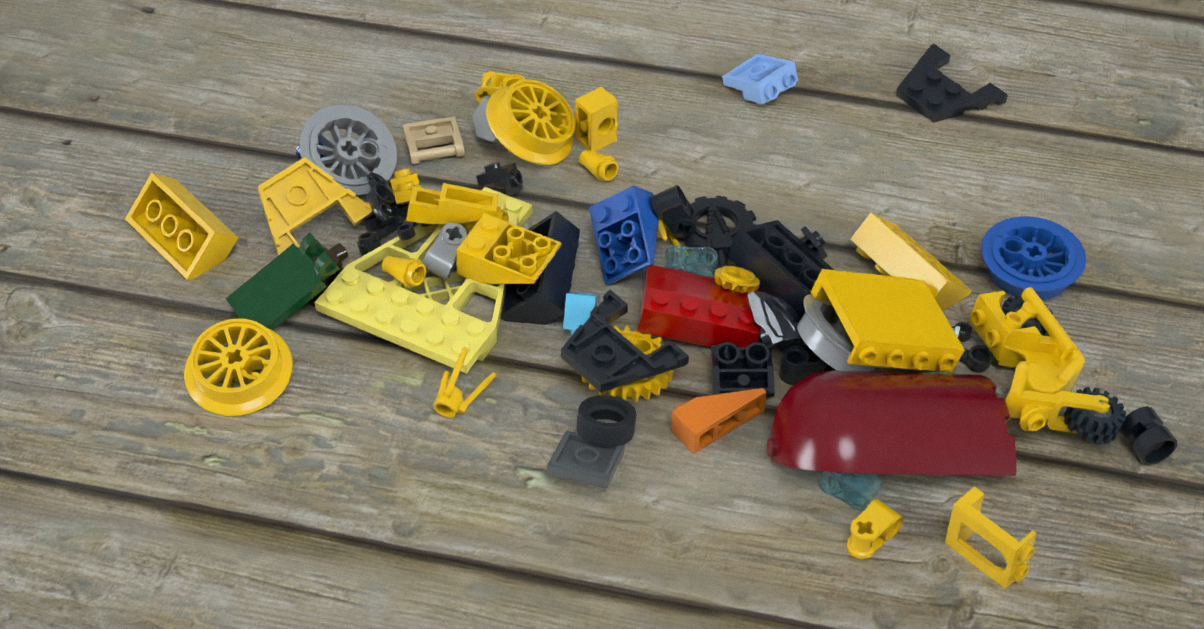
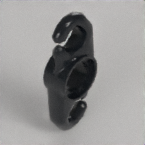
M371 172L367 175L370 191L367 193L366 198L377 218L385 223H392L395 221V217L393 216L391 205L395 201V197L391 192L388 182L379 174Z

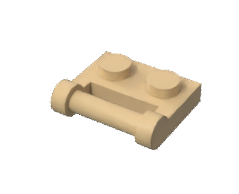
M455 116L403 124V134L411 165L420 164V161L454 155H456V158L465 156L464 145ZM453 143V145L417 150L424 147Z

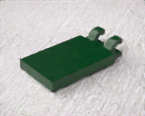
M308 233L302 239L299 248L293 243L230 294L226 300L240 319L258 322L273 331L327 286L323 280L337 272L340 268L333 259H330L324 251L325 248L311 233ZM318 256L314 263L312 261V258Z

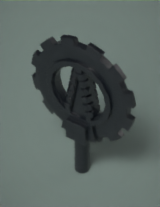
M706 196L696 198L695 202L691 203L694 209L692 219L696 223L699 218L708 215L706 234L696 227V232L692 236L678 239H684L687 247L693 250H703L704 254L712 256V260L717 262V268L729 266V258L727 256L737 230L757 225L753 224L756 216L752 210L748 211L745 208L746 205L738 200H728L725 196H716V198H706ZM722 215L731 218L735 222L736 227L732 232L729 231Z

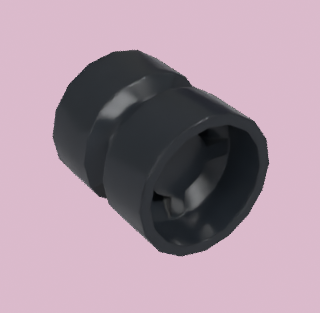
M1140 407L1125 417L1126 419L1120 432L1126 441L1133 446L1134 452L1144 465L1157 464L1168 458L1175 451L1178 441L1169 429L1163 426V421L1152 407Z

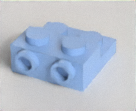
M756 54L723 75L722 79L724 86L742 90L745 100L753 101L757 104H765L770 100L776 99L780 92L794 87L798 81V76L793 61Z

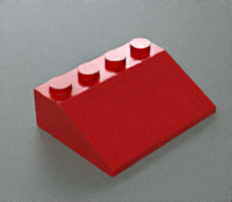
M656 265L646 268L637 332L711 347V345H717L718 347V345L724 342L733 343L737 347H746L758 341L761 326L754 320L747 296L749 293L745 292L742 294L737 291L733 292L730 289H724L722 285H718L715 279Z

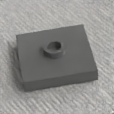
M565 431L547 465V474L607 489L624 455L625 445L601 447L583 440L578 433Z

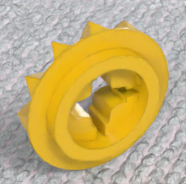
M735 266L718 268L713 276L715 282L718 285H722L724 289H730L733 292L737 291L742 294L758 290L760 285L759 279L752 272Z

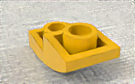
M409 168L394 171V176L389 180L396 204L410 201L413 186L421 187L416 171L410 172Z

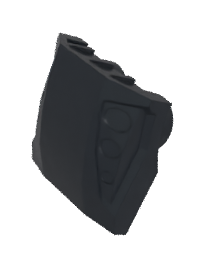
M753 291L747 294L754 320L761 326V339L768 348L778 346L783 352L789 346L806 344L797 330L801 317L792 306L780 297L766 292Z
M730 342L721 343L718 347L717 345H711L713 395L763 388L767 392L766 398L774 397V368L771 348L760 342L751 343L746 347H737Z

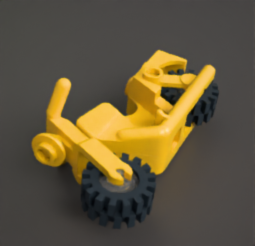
M1028 287L1022 292V295H1015V298L1012 296L1008 297L1004 301L1002 308L1000 306L1006 294L1004 291L979 294L969 316V322L996 360L999 361L998 365L1016 368L1010 391L1005 400L1010 414V418L1006 420V423L1011 417L1019 418V425L1024 431H1037L1047 423L1051 430L1076 433L1075 436L1079 439L1081 436L1086 437L1085 442L1088 443L1092 439L1095 441V444L1101 445L1102 441L1105 444L1110 443L1111 440L1113 441L1126 419V411H1123V404H1117L1119 399L1115 396L1112 398L1108 397L1110 393L1104 391L1103 394L1100 393L1099 388H1094L1091 392L1089 387H1085L1083 391L1079 389L1076 393L1072 392L1085 364V358L1055 319L1052 310L1047 308L1048 306L1043 303L1034 289ZM1066 406L1067 409L1064 416H1058L1061 407Z

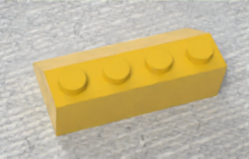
M156 173L150 174L125 218L187 280H193L224 262L239 238L175 178Z
M870 213L850 239L858 246L856 251L867 260L873 259L876 262L874 267L883 275L923 279L942 311L969 296L972 292L967 285L897 224L876 214Z

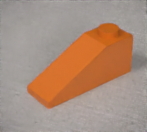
M763 388L696 397L687 403L678 405L672 411L671 432L695 454L764 412L767 392Z

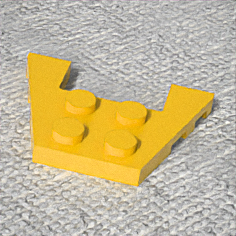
M305 157L258 186L260 200L278 255L293 243L300 247L291 232L335 204L339 205L353 226L374 214L369 203L366 204L359 199L353 191L341 186L334 181L332 176Z

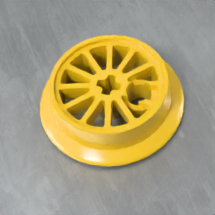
M526 79L517 81L511 86L502 87L490 96L486 106L487 120L493 134L506 149L525 161L540 165L556 164L567 158L573 147V132L576 121L571 106L558 91L545 83Z
M248 319L221 321L206 329L195 341L185 364V386L194 402L211 413L222 416L251 414L270 405L285 390L292 374V355L286 342L277 333L258 322ZM270 356V359L266 360L262 357ZM257 369L263 370L260 374L258 372L252 373V371ZM213 373L209 378H204L205 375ZM225 377L223 385L221 387L216 386ZM232 382H240V387L231 388Z

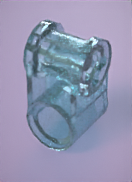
M673 245L666 249L665 259L667 264L664 266L665 268L678 269L679 271L714 278L715 270L718 269V255L714 249L710 247H684L679 245ZM676 253H678V259H677V260H675V254H676Z
M824 471L818 481L819 487L824 493L836 497L857 510H865L882 487V480L878 474Z

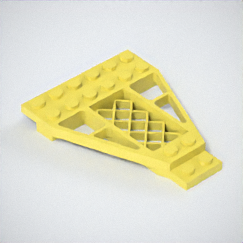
M487 187L481 190L499 194L497 206L507 210L509 223L522 227L533 213L532 204ZM458 223V224L462 225V226L465 228V230H466V232H467V235H468L469 232L472 230V229H467V228L465 227V223ZM419 224L414 228L416 235L413 238L400 240L399 236L346 265L315 301V308L318 312L452 368L455 367L462 348L466 347L468 352L460 371L467 374L477 359L483 361L497 343V333L507 284H499L498 287L491 284H482L459 275L456 271L451 274L448 280L439 276L424 278L419 286L408 287L396 278L388 282L363 272L384 260L388 255L419 259L422 263L428 249L434 244L446 224H433L427 227ZM433 232L417 252L411 253L403 249ZM462 280L464 281V283L461 286L450 288L448 284ZM444 285L445 288L434 292L429 291V287ZM424 289L425 294L419 295L411 291ZM476 292L496 300L491 322H485L461 312ZM444 299H449V302L445 305L436 302Z

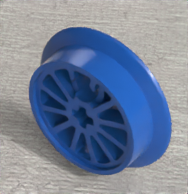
M1022 216L1003 220L991 227L982 241V256L988 267L991 279L1001 290L1014 297L1015 295H1022L1026 288L1032 287L1041 300L1051 299L1061 294L1069 285L1074 283L1085 269L1086 253L1079 239L1067 228L1047 219Z

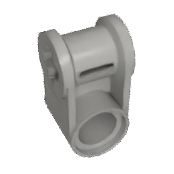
M448 223L442 228L434 244L430 246L423 259L422 264L425 265L427 271L446 280L450 278L457 264L456 250L467 236V232L462 225Z

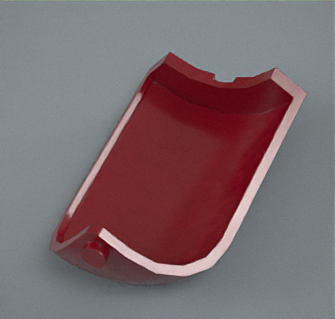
M839 370L810 374L791 386L778 404L772 424L771 438L767 440L766 446L767 455L770 457L771 462L791 468L813 471L865 474L1016 476L1014 435H1008L1006 420L1010 418L1008 407L1004 398L997 397L995 393L997 386L983 375Z

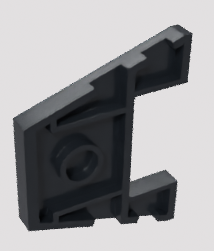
M932 44L897 87L896 92L897 97L933 123L964 115L965 110L974 108L979 111L986 109L988 104L995 102L997 105H1002L1006 103L1008 94L992 83L971 94L958 83L942 74L938 69L949 63L950 54L936 44Z
M612 290L605 293L601 304L593 308L589 319L584 325H580L561 348V358L600 393L686 366L689 362V355L671 340L649 355H645L610 325L628 313V304Z

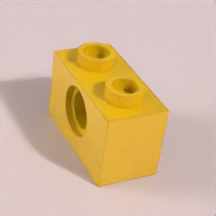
M602 86L575 99V139L586 150L596 152L617 141L618 101L614 95L609 94Z

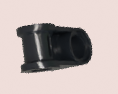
M678 185L651 196V203L655 213L663 220L675 237L688 238L696 232V224L692 219L694 214L693 206Z
M807 344L792 345L783 351L779 376L786 384L794 385L810 374L836 369L819 358Z

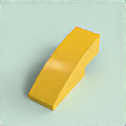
M447 183L442 184L441 191L413 186L406 221L424 224L478 221L484 213L495 216L499 194Z

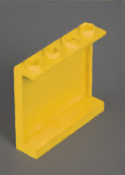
M822 269L811 290L815 300L831 302L850 337L854 348L847 359L848 364L952 372L965 351L923 279Z

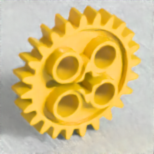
M614 325V328L645 355H649L662 346L661 337L652 339L651 334H641V332H637V329L634 332L630 331L629 325L625 326L624 331H620ZM674 370L608 391L599 392V395L609 393L611 396H621L624 400H627V397H632L635 403L638 402V398L641 395L646 400H650L651 393L658 396L660 395V389H667L668 382L672 381ZM582 377V382L587 383L588 381ZM589 384L590 390L596 389L593 385Z

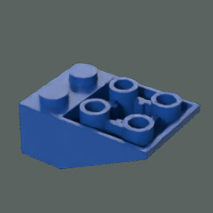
M634 185L589 207L606 285L613 284L654 265L659 217L651 203L653 193Z

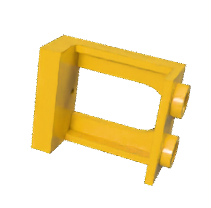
M974 486L954 503L945 543L1006 589L1014 581L1018 583L1022 581L1029 572L1028 561L1035 552L1033 544L1037 532L1032 530L1020 542L980 513L985 494ZM976 532L1002 553L1007 562V568L1004 569L994 565L964 541Z

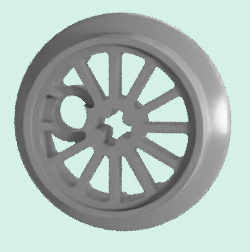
M345 104L327 106L310 116L302 128L299 142L301 157L310 160L332 176L334 181L346 189L349 188L356 195H364L370 191L367 175L371 172L366 168H374L372 172L379 174L386 181L391 178L397 162L396 144L386 125L369 111ZM338 129L346 130L345 138H341ZM330 131V132H331V135H332V137H333V140H332L328 135H326L324 132ZM351 132L357 133L360 137L357 140L351 138ZM318 140L321 141L325 146L318 145ZM361 149H365L364 152L372 154V157L364 156ZM319 154L325 155L327 157L320 158ZM327 164H333L330 168L325 167ZM336 168L339 169V176L333 173ZM345 170L347 171V174H348V176H349L350 179H348L347 177H344V176H345Z
M812 294L805 296L803 304L806 312L799 321L797 330L803 341L819 358L839 371H873L875 368H888L848 364L847 359L854 345L830 301L815 300Z

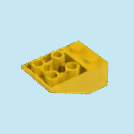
M484 213L456 250L457 274L482 284H534L561 247V242Z

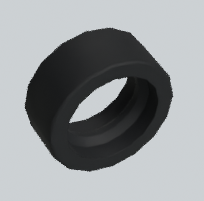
M611 395L589 397L582 401L578 408L577 432L583 440L601 447L624 445L632 439L635 432L637 416L635 408L628 401L620 397ZM596 419H609L614 420L616 422L605 423L597 421Z

